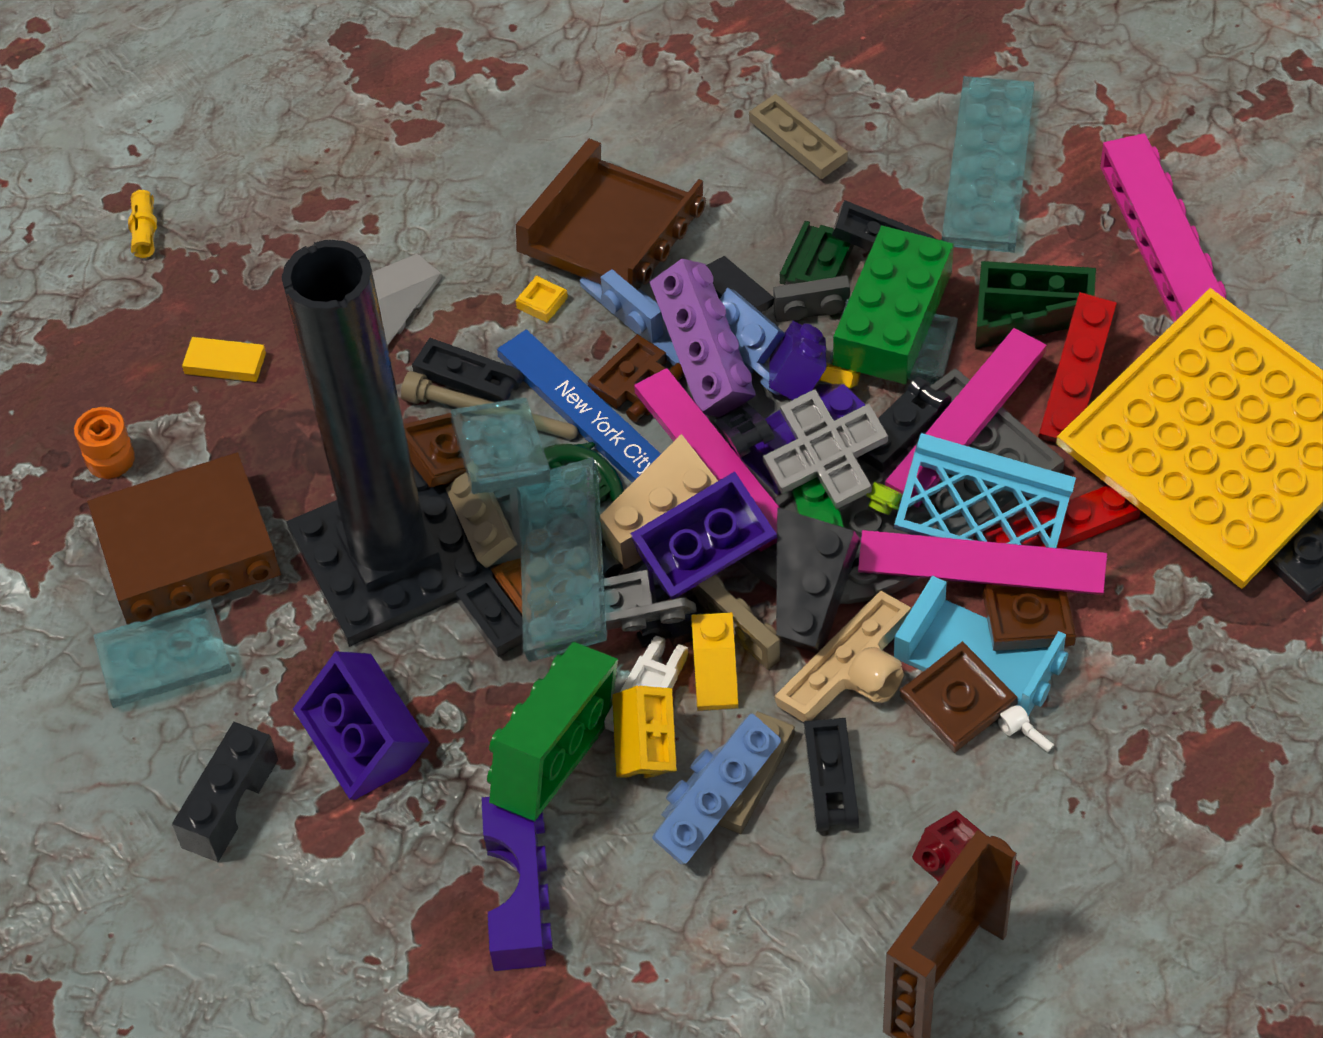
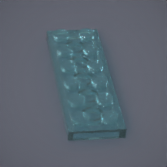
M963 77L942 241L954 243V247L1015 253L1035 82Z
M589 458L519 479L523 653L528 661L532 662L564 653L573 641L584 646L607 641L598 467L594 459Z

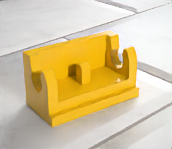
M634 686L613 694L616 777L627 778L637 774H644V778H650L677 771L672 688Z

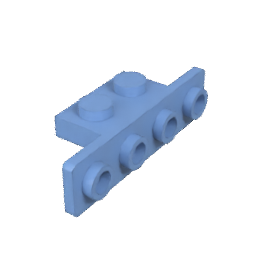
M612 269L600 277L601 284L586 278L580 279V286L626 326L665 351L666 358L672 365L680 363L658 303L640 288L636 290Z
M727 288L720 300L725 306V316L730 329L739 342L738 349L744 365L750 373L756 371L763 377L760 383L766 389L779 395L780 393L769 388V363L766 361L786 333L735 290Z
M749 714L724 745L712 752L705 749L690 766L694 773L687 782L684 780L679 781L666 796L670 804L661 814L665 820L653 834V840L678 863H687L780 744V737L754 714Z

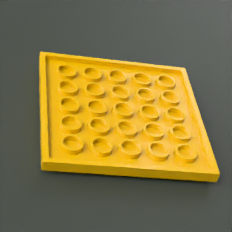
M1209 288L1057 436L1056 445L1243 589L1323 507V370L1213 289Z

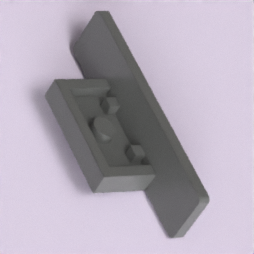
M643 570L571 585L575 620L532 628L531 634L532 638L545 642L548 647L563 646L570 643L569 638L583 635L584 639H597L608 636V630L621 627L622 631L645 629L647 627L646 622L661 620L663 624L681 622L685 620V614L697 612L696 604L686 598L657 603L653 573L649 570Z

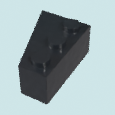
M777 507L776 635L785 644L817 654L827 643L861 540L854 530Z

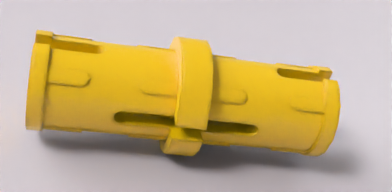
M138 190L131 195L132 213L128 218V229L132 233L131 252L136 257L147 258L155 252L154 232L157 229V219L153 215L154 196L149 191Z

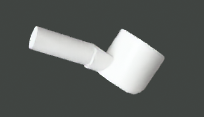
M1012 706L1000 714L1001 718L998 719V725L1006 735L1010 736L1021 730L1025 736H1028L1047 753L1054 747L1052 742L1029 723V717L1021 706Z

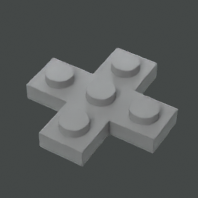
M816 389L780 406L781 414L796 440L764 455L763 460L782 494L816 477L820 480L836 509L872 492V486L856 458L887 443L888 435L870 404L834 421Z

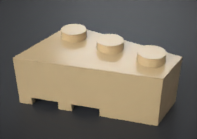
M682 434L600 515L603 540L616 560L621 562L624 570L642 561L630 533L718 482Z

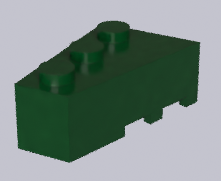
M981 261L975 349L1001 344L1013 328L1031 337L1069 329L1079 292L1095 296L1096 268Z

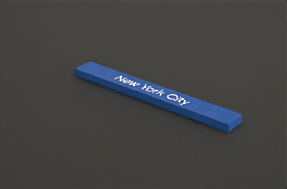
M527 329L497 349L498 357L506 365L518 369L524 376V382L563 419L575 425L578 433L588 442H594V448L632 483L661 455L658 450Z

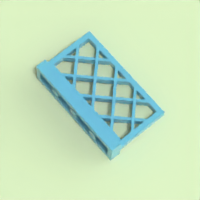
M921 433L914 451L893 529L914 535L972 540L969 538L975 536L978 541L987 542L982 532L1000 523L1010 540L1006 544L1021 545L1022 542L1038 534L1046 547L1057 548L1069 498L1073 492L1076 478ZM919 466L936 470L942 483L925 491L916 477ZM963 479L974 481L981 494L963 502L953 484ZM986 485L992 486L993 488L988 490ZM914 487L918 495L911 498ZM947 488L957 506L939 515L929 497ZM1002 490L1013 492L1020 505L1002 513L992 495ZM1024 496L1030 497L1032 499L1027 501ZM985 499L995 518L978 526L967 508ZM920 501L924 503L932 519L923 524L904 520L907 508ZM1041 501L1057 505L1055 518L1042 525L1031 506ZM1024 510L1035 529L1016 537L1006 519ZM959 512L962 513L971 528L970 531L960 536L950 533L943 520ZM937 525L939 530L931 527ZM1052 527V531L1049 538L1045 530Z

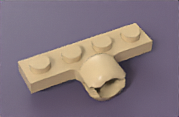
M880 591L774 696L777 707L804 722L812 721L845 689L854 690L876 703L890 700L899 690L904 673L901 661L886 653L883 649L895 638L896 633L912 608Z

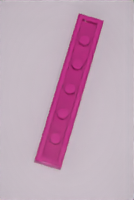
M1013 328L925 434L969 447L1045 355L1047 345ZM916 445L885 481V486L903 494ZM919 466L916 477L925 491L936 486L941 481L936 470ZM914 487L911 498L918 495ZM920 501L914 504V506L918 508L923 502Z
M666 368L635 384V394L673 442L682 434L718 481L734 471L736 472L777 534V507L779 508V506L671 372ZM777 538L758 548L760 552L776 544Z
M862 530L858 572L927 579L935 576L941 580L1103 595L1107 553Z

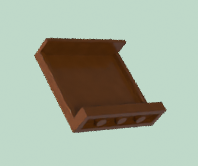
M588 138L516 223L517 252L601 284L600 277L612 269L638 290L642 284L646 285L649 282L656 266L667 259L674 243L678 239H683L695 217L699 218L703 213L706 205V198L703 197V180L698 179L688 192L601 160V143Z
M238 452L87 501L127 626L281 576L272 543Z
M977 830L887 951L883 1033L891 1038H930L934 989L978 928L985 929L1001 940H1004L1007 936L1017 853L1001 838L996 836L989 837Z

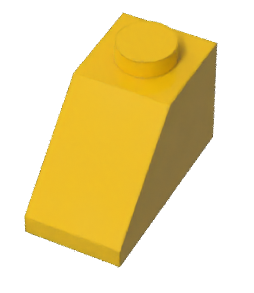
M733 613L691 615L697 711L739 708Z

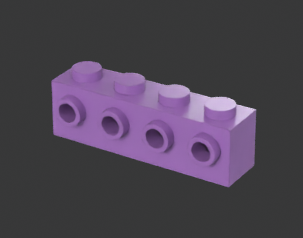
M680 259L651 280L650 285L696 405L705 415L721 417L756 396L751 383L752 376L742 360L738 349L739 342L730 329L725 316V306L718 298L713 285L711 271L704 263Z

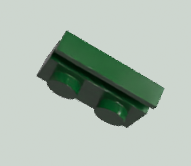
M804 221L779 274L780 284L785 285L786 282L796 284L840 277L854 245L831 236L832 227L820 225L818 228L810 226L809 221Z

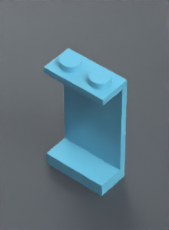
M932 576L895 635L894 657L912 667L925 671L963 641L1018 697V704L1015 706L1024 708L1028 716L1035 705L1041 707L1051 687V684L1048 683L1053 673L1060 675L1067 662L1069 653L1064 651L1066 634L1058 631L1049 647L993 651L987 618L947 601V582Z

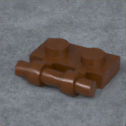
M637 334L588 380V387L616 409L626 400L632 402L633 405L626 411V415L631 421L637 422L642 416H648L651 413L635 394L634 385L666 369L663 366L667 362L666 352ZM676 363L669 369L678 382L685 376L680 363Z

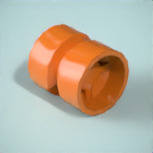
M108 407L92 408L77 419L74 426L75 437L82 451L86 467L92 475L98 478L111 479L121 476L132 467L135 460L134 448L128 436L124 419L118 411Z

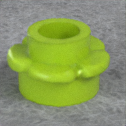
M874 482L872 492L867 493L865 496L871 498L868 504L869 507L890 515L892 509H899V503L903 494L883 484Z

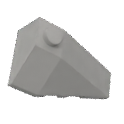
M418 254L372 272L387 346L396 334L400 335L406 327L405 321L414 309L421 307L442 278L441 273Z

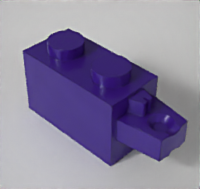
M792 321L785 332L786 335L770 356L769 388L794 400L812 391L826 370V338L823 337L822 332L816 327L806 323L802 326Z

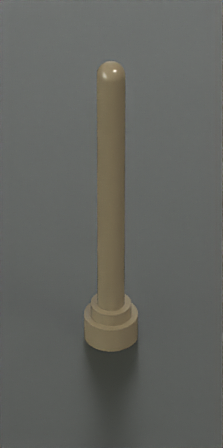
M409 371L402 384L401 399L404 401L418 404L420 401L427 402L429 399L566 439H574L578 435V429L573 424L432 385V381L428 380L426 375Z

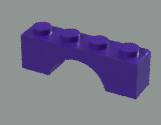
M481 797L483 836L487 855L506 861L520 875L518 885L511 897L499 907L488 912L489 950L494 971L546 966L545 950L553 949L551 923H543L542 910H550L548 884H541L540 872L548 871L546 846H538L537 834L545 833L544 813L542 811L536 821H533L489 803L490 797Z

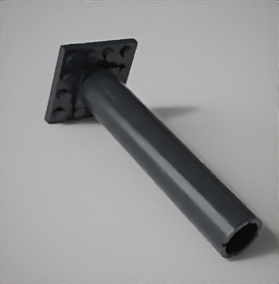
M323 240L314 242L310 247L305 246L291 256L284 266L282 282L337 500L290 519L286 523L298 550L350 647L455 601V592L489 573L494 579V574L490 567H484L477 560L444 486L439 485L430 488L416 468L412 467L373 273L366 254L359 247L346 241Z

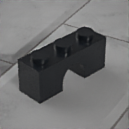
M233 721L172 822L182 849L219 862L238 830L236 811L243 793L247 789L259 794L278 762V757L269 734Z

